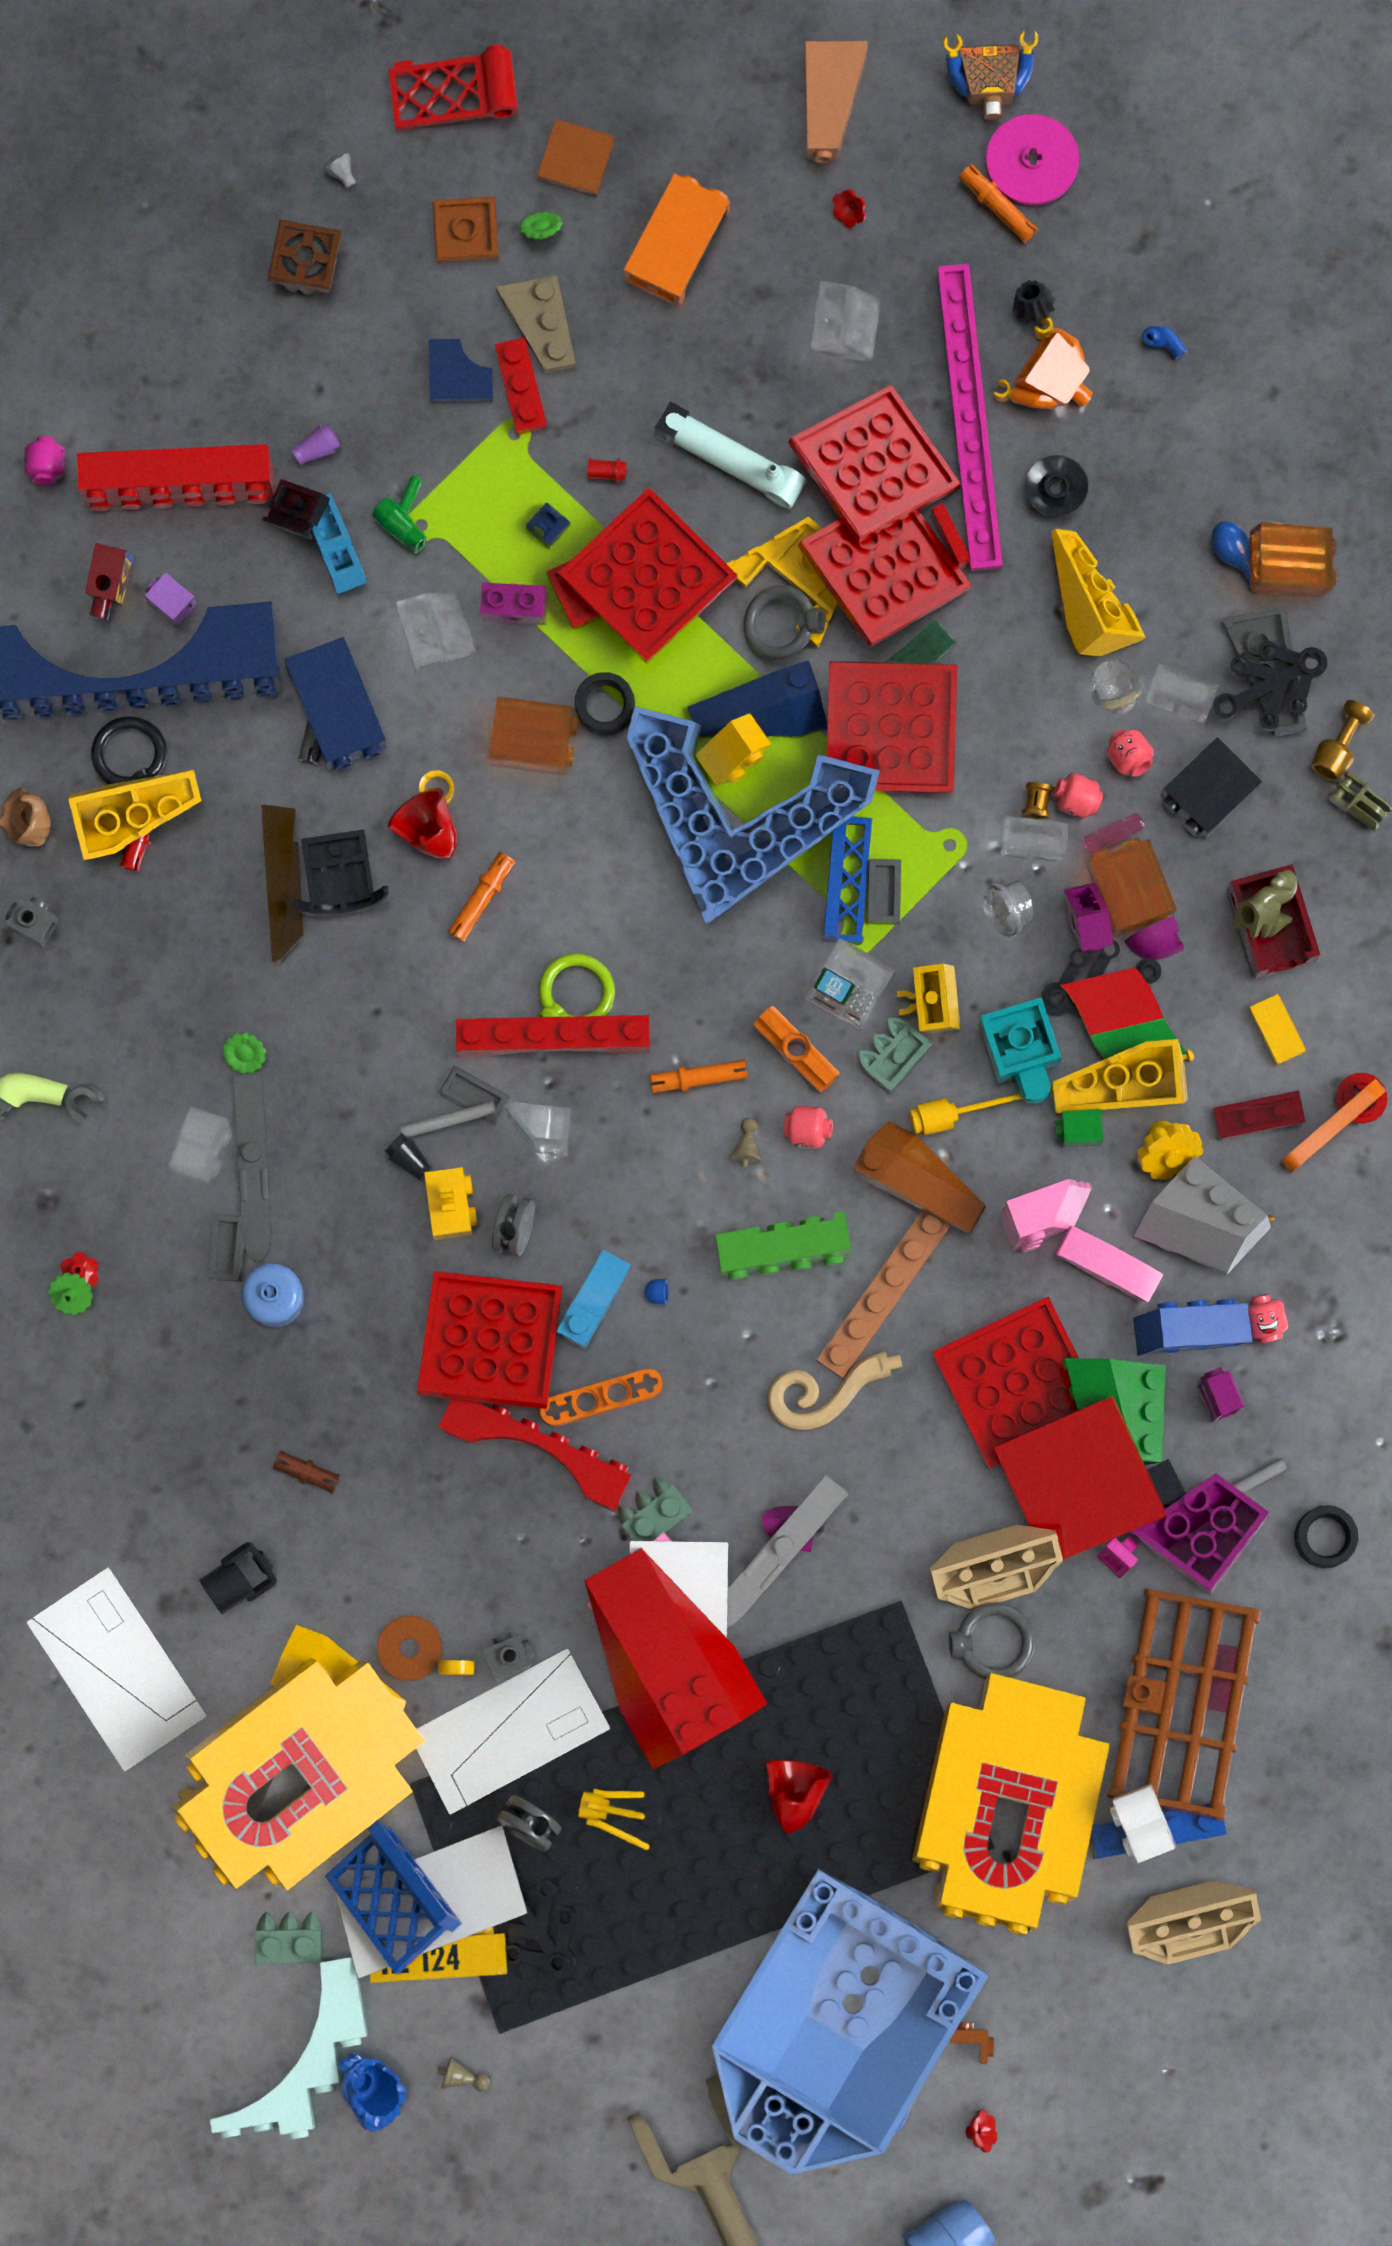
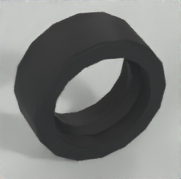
M599 672L587 677L578 686L575 694L576 714L581 724L590 732L599 735H613L623 730L631 722L635 698L629 683L621 676L610 672ZM608 685L616 688L621 693L624 707L616 719L609 722H601L589 715L586 708V700L593 689Z
M1332 1505L1318 1506L1305 1513L1298 1521L1294 1532L1295 1547L1300 1556L1307 1563L1318 1568H1334L1346 1562L1355 1552L1359 1541L1358 1528L1353 1518L1343 1509ZM1320 1518L1336 1520L1345 1531L1343 1548L1332 1556L1317 1554L1308 1543L1307 1533L1309 1527Z

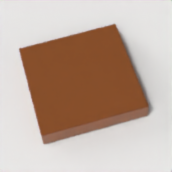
M555 119L537 179L597 197L614 146L615 136Z
M495 196L432 200L436 263L499 260Z

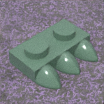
M899 1018L887 1019L888 1028L894 1039L884 1034L873 1035L874 1045L880 1055L867 1050L859 1051V1059L866 1073L889 1093L932 1046V1043L908 1022Z
M656 1477L653 1479L656 1499L648 1493L636 1492V1505L639 1512H636L629 1506H618L619 1521L634 1541H654L663 1532H668L694 1511L676 1487L665 1479Z
M268 1912L261 1916L255 1931V1964L322 1963V1927L314 1912H310L306 1916L301 1930H299L298 1922L291 1912H287L282 1918L279 1930L276 1929L274 1919Z

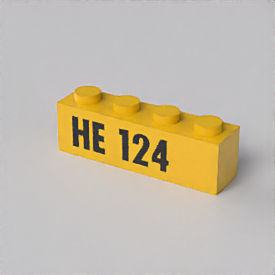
M494 1928L482 1930L475 1933L474 1936L464 1937L419 1955L399 1974L394 1973L390 1967L370 1974V1983L507 1974L505 1934H494Z

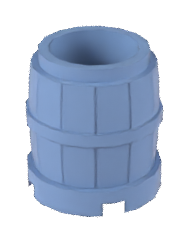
M965 2199L961 2202L957 2200L939 2212H934L931 2218L918 2229H911L901 2236L904 2246H993L996 2244L994 2236L985 2221Z

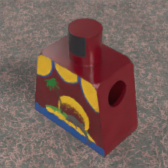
M95 543L85 588V594L94 598L90 616L108 620L112 603L122 605L135 559L127 550ZM106 581H111L109 589L103 591V584Z

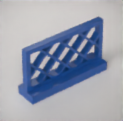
M377 1820L368 1828L371 1834L326 1874L325 1878L393 1972L399 1974L446 1930L453 1932L462 1923L393 1829ZM375 1845L379 1851L377 1865L364 1864L365 1853ZM346 1870H355L353 1887H343L338 1881V1878ZM363 1870L376 1871L373 1888L360 1887ZM384 1871H394L396 1874L394 1889L381 1888ZM359 1893L372 1894L370 1911H360L357 1907ZM380 1894H393L391 1912L378 1911ZM401 1895H411L414 1898L412 1913L399 1912ZM377 1917H390L387 1935H377L375 1932ZM398 1918H411L408 1936L395 1935ZM418 1919H429L434 1926L425 1936H416ZM394 1941H407L406 1954L396 1961L392 1955Z

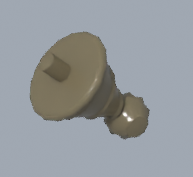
M753 1118L742 1120L741 1129L744 1135L740 1138L734 1151L729 1155L732 1161L741 1164V1168H747V1165H755L761 1161L753 1138V1133L758 1130V1123Z
M452 2056L449 2059L447 2069L439 2067L437 2071L438 2074L444 2075L442 2089L473 2084L477 2091L483 2092L490 2086V2079L487 2075L479 2074L474 2077L464 2066L455 2061Z

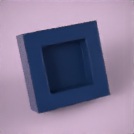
M546 502L526 524V529L551 548L571 526V523Z

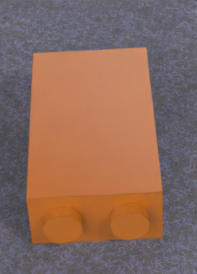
M674 173L624 268V280L680 307L685 297V288L723 215L727 216L730 212V200L727 199V196L717 189L708 190L699 186V182L690 176L683 175L681 177Z

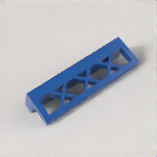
M851 817L832 831L823 941L850 944L862 943L872 818ZM846 824L865 826L864 837L855 845L846 837ZM846 843L850 849L844 853ZM863 844V853L861 854L857 849ZM851 853H854L862 862L860 870L850 876L843 868V860ZM842 874H843V875L845 876V878L847 879L843 884H841V883H842ZM861 875L859 886L855 882V879ZM851 883L859 893V899L848 908L840 898L841 890ZM839 906H841L844 909V912L840 915ZM858 906V912L856 917L852 910ZM847 914L856 923L855 936L837 934L838 922Z

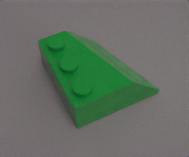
M1062 1359L1064 1370H1068L1072 1386L1069 1387L1071 1400L1075 1399L1077 1410L1113 1395L1144 1464L1162 1463L1166 1365L1116 1359Z

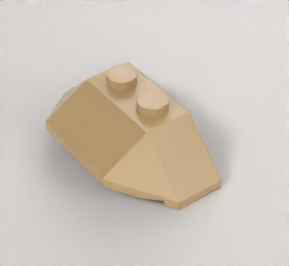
M1013 1525L954 1543L930 1567V1572L938 1599L947 1600L953 1604L973 1610L986 1603L1003 1602L1036 1592L1051 1575L1055 1567H1058L1063 1562L1055 1530Z
M1213 1880L1151 1896L1129 1919L1127 1927L1134 1954L1143 1955L1149 1959L1169 1965L1232 1948L1248 1933L1253 1925L1256 1926L1261 1921L1255 1889Z

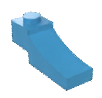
M328 493L326 496L330 500L318 526H313L312 532L335 590L339 594L367 582L332 494Z
M602 1250L557 1330V1335L586 1350L630 1270L631 1264Z

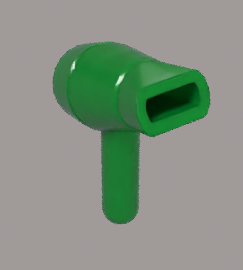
M417 475L409 479L399 504L390 497H387L375 506L372 513L374 519L385 531L403 543L414 554L418 553L425 546L427 539L425 534L408 515L422 483L421 478Z

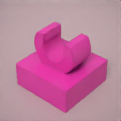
M1130 1535L1122 1543L1114 1538L1100 1551L1097 1557L1121 1578L1138 1561L1132 1552L1139 1543Z

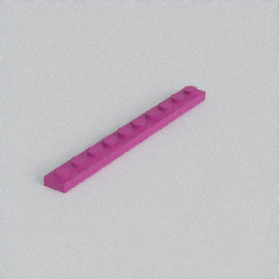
M969 264L939 266L937 268L967 546L971 557L970 572L1002 569Z

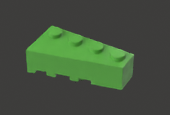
M845 1211L835 1212L834 1219L825 1221V1218L813 1216L799 1221V1226H793L792 1222H781L767 1226L766 1231H761L760 1227H753L715 1235L721 1277L728 1276L730 1281L745 1279L748 1277L747 1273L760 1271L761 1276L780 1273L779 1268L792 1266L793 1271L807 1270L812 1268L811 1263L824 1262V1266L840 1265L844 1263V1258L849 1257L851 1251Z

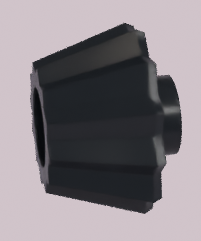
M1028 280L1026 283H1021V287L1017 288L1012 310L1017 313V319H1024L1026 323L1032 321L1038 323L1041 319H1048L1049 313L1055 310L1053 304L1056 302V299L1043 283H1039L1037 280Z

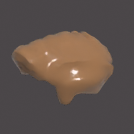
M25 787L14 790L2 804L0 827L4 829L6 837L16 844L28 847L45 844L46 837L50 833L51 824L45 802L36 794L29 793Z

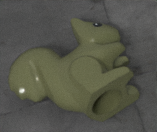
M1291 870L1279 872L1271 880L1269 886H1265L1254 896L1239 902L1234 926L1237 929L1248 928L1252 938L1257 937L1260 930L1262 938L1272 937L1279 933L1293 920L1292 917L1283 914L1280 910L1281 905L1289 902L1297 891L1296 875Z

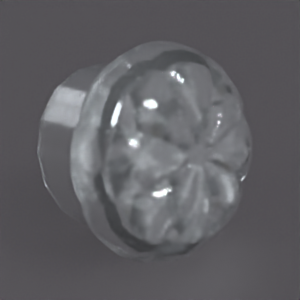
M1019 880L1005 886L1000 883H993L987 888L983 897L985 914L990 919L991 926L1006 937L1019 935L1023 926L1032 922L1034 918L1033 903L1027 888Z

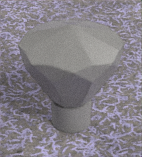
M349 153L332 156L323 168L327 174L340 180L345 189L356 183L351 175Z

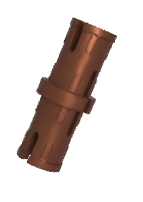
M280 1450L277 1458L287 1462L289 1465L287 1466L275 1461L273 1470L295 1477L303 1485L309 1483L331 1494L335 1492L337 1486L326 1482L325 1479L339 1483L340 1474L314 1465L315 1461L308 1459L306 1462Z

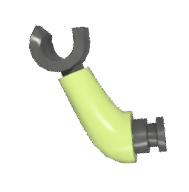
M8 1073L0 1077V1121L4 1120L5 1115L3 1113L5 1111L9 1112L13 1106L19 1108L23 1103L29 1101L57 1106L65 1104L68 1114L81 1124L87 1115L77 1108V1096L86 1095L92 1102L103 1101L106 1098L100 1088L92 1084H81L71 1090L68 1089L69 1085L25 1073Z

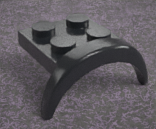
M364 829L301 839L310 902L295 899L293 901L294 907L299 912L315 917L349 915L374 908L387 898L389 894L388 886H382L375 892L373 890Z

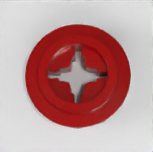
M1355 1073L1346 1077L1338 1086L1335 1098L1339 1110L1356 1096L1355 1089L1360 1093L1375 1079L1384 1087L1383 1083L1377 1077L1368 1073ZM1387 1091L1368 1107V1110L1366 1108L1351 1122L1365 1124L1378 1119L1387 1106Z

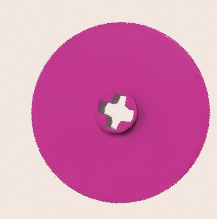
M1038 114L1020 115L1002 124L993 134L986 152V168L991 182L994 181L998 185L997 189L1008 199L1024 205H1042L1058 199L1071 187L1079 168V151L1072 134L1058 121ZM1029 154H1035V158L1038 159L1035 166L1030 165L1029 160H1024L1029 158Z

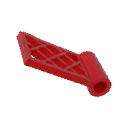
M503 45L488 46L481 55L416 65H413L412 60L394 62V68L388 69L396 131L485 117L504 119L515 116L519 111L512 54ZM475 65L476 75L469 84L456 76L462 67ZM433 71H441L447 75L438 89L426 81ZM410 75L417 81L408 93H405L398 88L396 77ZM452 80L465 88L455 101L443 93ZM476 84L478 85V91L473 88ZM421 85H424L434 93L424 106L412 98ZM470 92L479 98L480 109L467 111L460 104ZM399 95H401V96L403 97V99L401 100L400 103H399ZM439 97L451 105L446 113L442 115H436L429 110ZM408 102L420 109L414 119L402 121L401 110Z

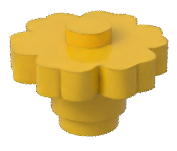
M1159 1121L1149 1128L1148 1135L1144 1138L1145 1146H1142L1137 1151L1139 1156L1138 1162L1144 1172H1149L1152 1179L1168 1180L1174 1174L1178 1175L1194 1156L1198 1158L1203 1154V1142L1199 1134L1192 1132L1187 1124H1171L1168 1121Z

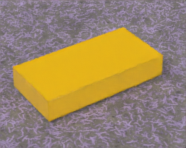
M1279 994L1249 1007V1011L1276 1066L1307 1051Z

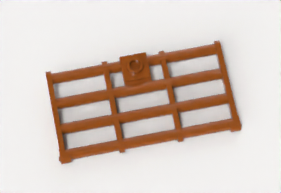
M1145 1589V1609L1137 1652L1132 1655L1131 1662L1134 1663L1133 1674L1128 1677L1123 1709L1126 1712L1124 1722H1120L1119 1730L1122 1731L1112 1787L1108 1789L1107 1797L1115 1798L1128 1793L1124 1790L1135 1734L1154 1737L1146 1785L1151 1784L1156 1797L1158 1795L1167 1740L1187 1744L1177 1801L1157 1798L1160 1807L1204 1816L1217 1821L1224 1820L1226 1807L1223 1805L1232 1754L1236 1753L1237 1745L1234 1742L1244 1686L1248 1685L1249 1677L1246 1674L1255 1624H1259L1261 1611L1256 1608L1240 1607ZM1159 1601L1179 1604L1169 1660L1149 1657ZM1191 1607L1211 1611L1201 1667L1181 1663ZM1224 1613L1243 1617L1233 1673L1214 1669ZM1147 1666L1167 1670L1165 1682L1145 1678ZM1180 1672L1199 1676L1189 1735L1169 1731ZM1212 1679L1232 1682L1221 1741L1202 1737ZM1138 1714L1157 1715L1156 1728L1137 1725ZM1200 1747L1220 1750L1209 1808L1190 1804Z

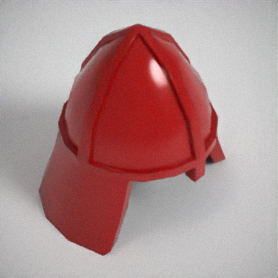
M431 788L413 796L402 804L388 821L389 829L400 835L412 847H415L423 854L440 859H450L457 847V831L446 803L444 791L441 788Z
M787 1759L767 1761L771 1809L785 1833L790 1834L798 1831L813 1817L826 1788L833 1779V1774L823 1767L802 1761Z

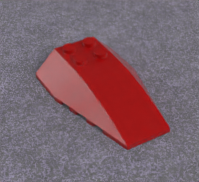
M642 1548L584 1580L620 1712L652 1769L684 1755L741 1722L767 1704L736 1647Z

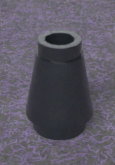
M403 1133L384 1151L390 1156L388 1160L415 1176L418 1180L425 1175L424 1172H428L432 1167L411 1136L407 1138Z

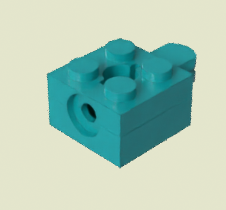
M1042 997L981 1015L978 1025L998 1084L1016 1079L1021 1097L1025 1102L1030 1104L1043 1102L1048 1097L1051 1088L1046 1069L1059 1066L1062 1057Z

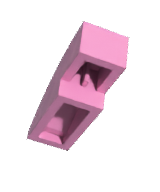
M1070 1226L1056 1252V1255L1104 1284L1117 1288L1138 1302L1149 1303L1163 1276L1162 1273L1142 1261L1074 1226Z

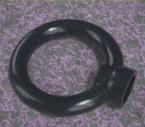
M121 717L110 721L99 730L91 747L93 767L97 774L108 784L158 776L163 770L167 759V745L164 736L154 724L139 717ZM126 729H134L145 733L151 739L155 751L154 759L149 768H143L132 776H121L111 771L104 760V747L109 738L115 733Z

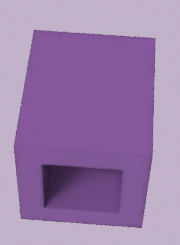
M166 572L161 578H154L146 588L147 594L145 598L148 605L176 628L197 605L195 597Z

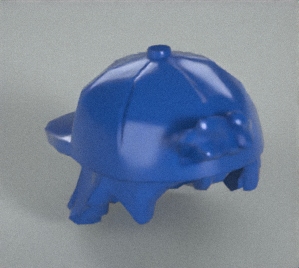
M350 2053L348 2058L339 2059L338 2068L344 2071L340 2082L342 2098L354 2113L363 2129L374 2132L393 2123L395 2117L401 2114L399 2107L406 2100L405 2093L407 2088L400 2083L399 2076L388 2069V2066L383 2062L373 2058H364L361 2055Z

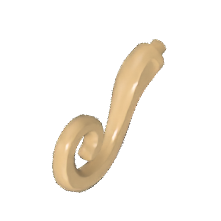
M886 1351L864 1358L850 1369L825 1405L813 1412L803 1414L794 1413L786 1407L784 1403L785 1390L792 1384H801L805 1389V1393L796 1403L799 1408L805 1409L816 1403L819 1396V1386L814 1377L805 1371H787L779 1375L770 1385L767 1394L768 1410L776 1421L789 1429L804 1431L822 1427L836 1418L849 1405L864 1385L875 1380L890 1377V1370L903 1367L900 1355L887 1357Z

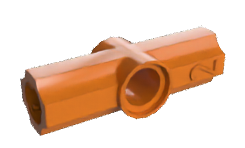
M773 1005L766 1009L753 1023V1027L782 1055L785 1062L793 1066L820 1094L840 1075V1072L811 1044L808 1037L800 1033ZM798 1042L804 1046L805 1053L797 1057L792 1056L788 1052L787 1047L791 1043Z

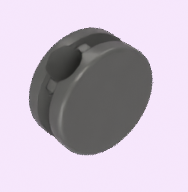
M505 1195L499 1206L493 1228L492 1248L494 1252L503 1254L509 1245L511 1256H522L527 1247L534 1222L535 1203L532 1199L523 1198L518 1206L516 1195Z
M514 1795L510 1796L506 1804L517 1816L501 1810L497 1816V1821L520 1840L540 1851L547 1852L552 1843L546 1837L548 1835L557 1837L561 1831V1826L548 1814L528 1801Z

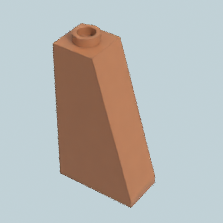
M805 41L806 160L828 163L832 159H838L866 62L868 41Z

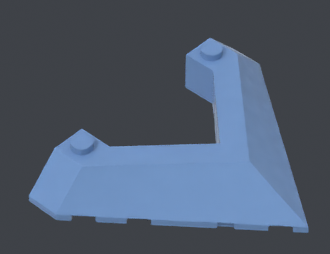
M635 706L627 733L630 747L633 749L639 763V768L653 796L656 808L676 855L679 857L684 874L693 895L696 897L706 924L710 923L869 805L874 796L880 771L818 755L808 787L802 789L786 801L780 802L745 825L734 829L693 757L701 725L693 721Z

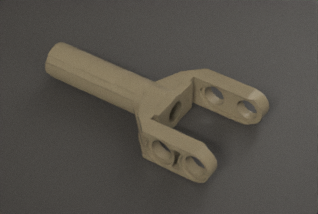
M718 2075L706 2079L705 2082L708 2086V2097L730 2144L727 2146L722 2144L676 2166V2171L670 2172L649 2124L643 2121L640 2113L638 2112L627 2117L654 2178L699 2194L722 2246H759L729 2181L742 2143L734 2139Z

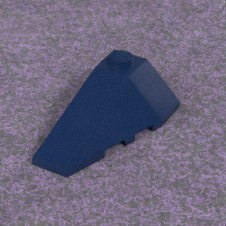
M809 660L779 669L688 707L691 720L702 726L699 738H713L730 721L749 713L767 738L768 736L799 738L827 729L828 727L820 691Z

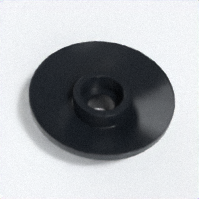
M1061 455L1047 456L1037 461L1029 470L1025 482L1026 495L1031 505L1042 514L1051 517L1067 516L1078 510L1084 503L1088 493V479L1083 468L1073 459ZM1058 485L1062 491L1059 494H1054L1051 492L1050 487Z

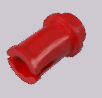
M617 458L616 461L588 459L587 479L615 480V483H619V480H626L627 462L621 461L620 458Z
M148 834L126 846L119 867L139 873L146 846H150L151 843L148 841Z

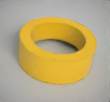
M439 770L426 773L420 780L419 792L425 791V786L431 779H443L449 786L448 794L445 796L446 803L448 804L454 795V784L451 777Z
M440 1660L438 1674L474 1675L475 1661Z

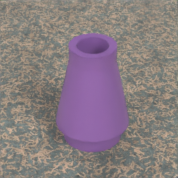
M327 424L323 427L319 425L297 446L291 449L300 465L305 462L335 453L334 449L341 445L332 428Z

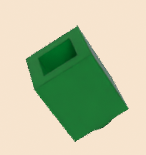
M1101 1109L1062 1111L1060 1120H1055L1056 1140H1062V1148L1101 1146L1103 1142Z

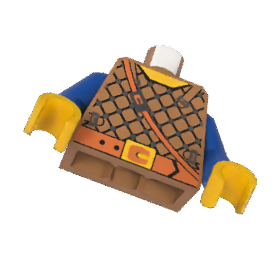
M1024 30L1020 33V43L1023 46V49L1020 51L1019 45L961 47L962 39L957 33H955L956 44L949 47L947 45V37L944 35L941 43L948 51L946 63L950 82L960 95L967 97L969 105H983L984 119H1000L1002 117L1001 104L1012 103L1014 95L1022 92L1032 75L1035 54L1032 48L1038 43L1037 32L1035 31V39L1031 43H1026L1023 40Z

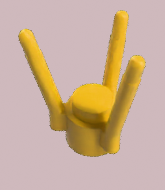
M594 1789L593 1793L584 1791L579 1809V1817L587 1819L586 1825L598 1827L644 1850L649 1849L647 1843L599 1820H606L607 1813L640 1820L644 1819L645 1815L643 1813L609 1806L610 1800L604 1799L643 1798L645 1796L644 1792L603 1791Z

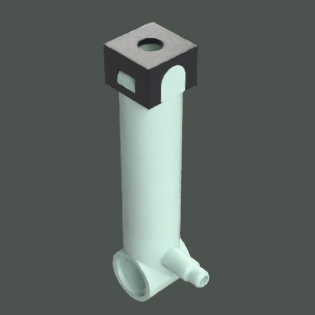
M671 401L655 426V437L672 447L675 444L763 492L769 500L783 508H792L807 482L805 477L794 469L784 465L779 466L690 417L689 411Z

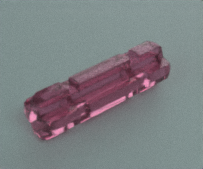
M1133 813L1125 817L1126 821L1124 822L1122 819L1099 829L1098 834L1093 832L1085 836L1083 841L1088 852L1093 854L1102 850L1103 845L1108 847L1129 837L1128 833L1130 832L1136 834L1142 831L1145 827L1140 815Z

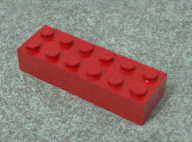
M268 444L77 453L78 491L85 508H90L92 511H107L109 507L122 506V509L136 510L141 508V505H153L155 508L164 509L172 507V504L185 503V506L200 507L204 505V502H216L218 505L228 506L235 504V501L248 500V503L263 504L267 502V499H272L274 495L273 462Z

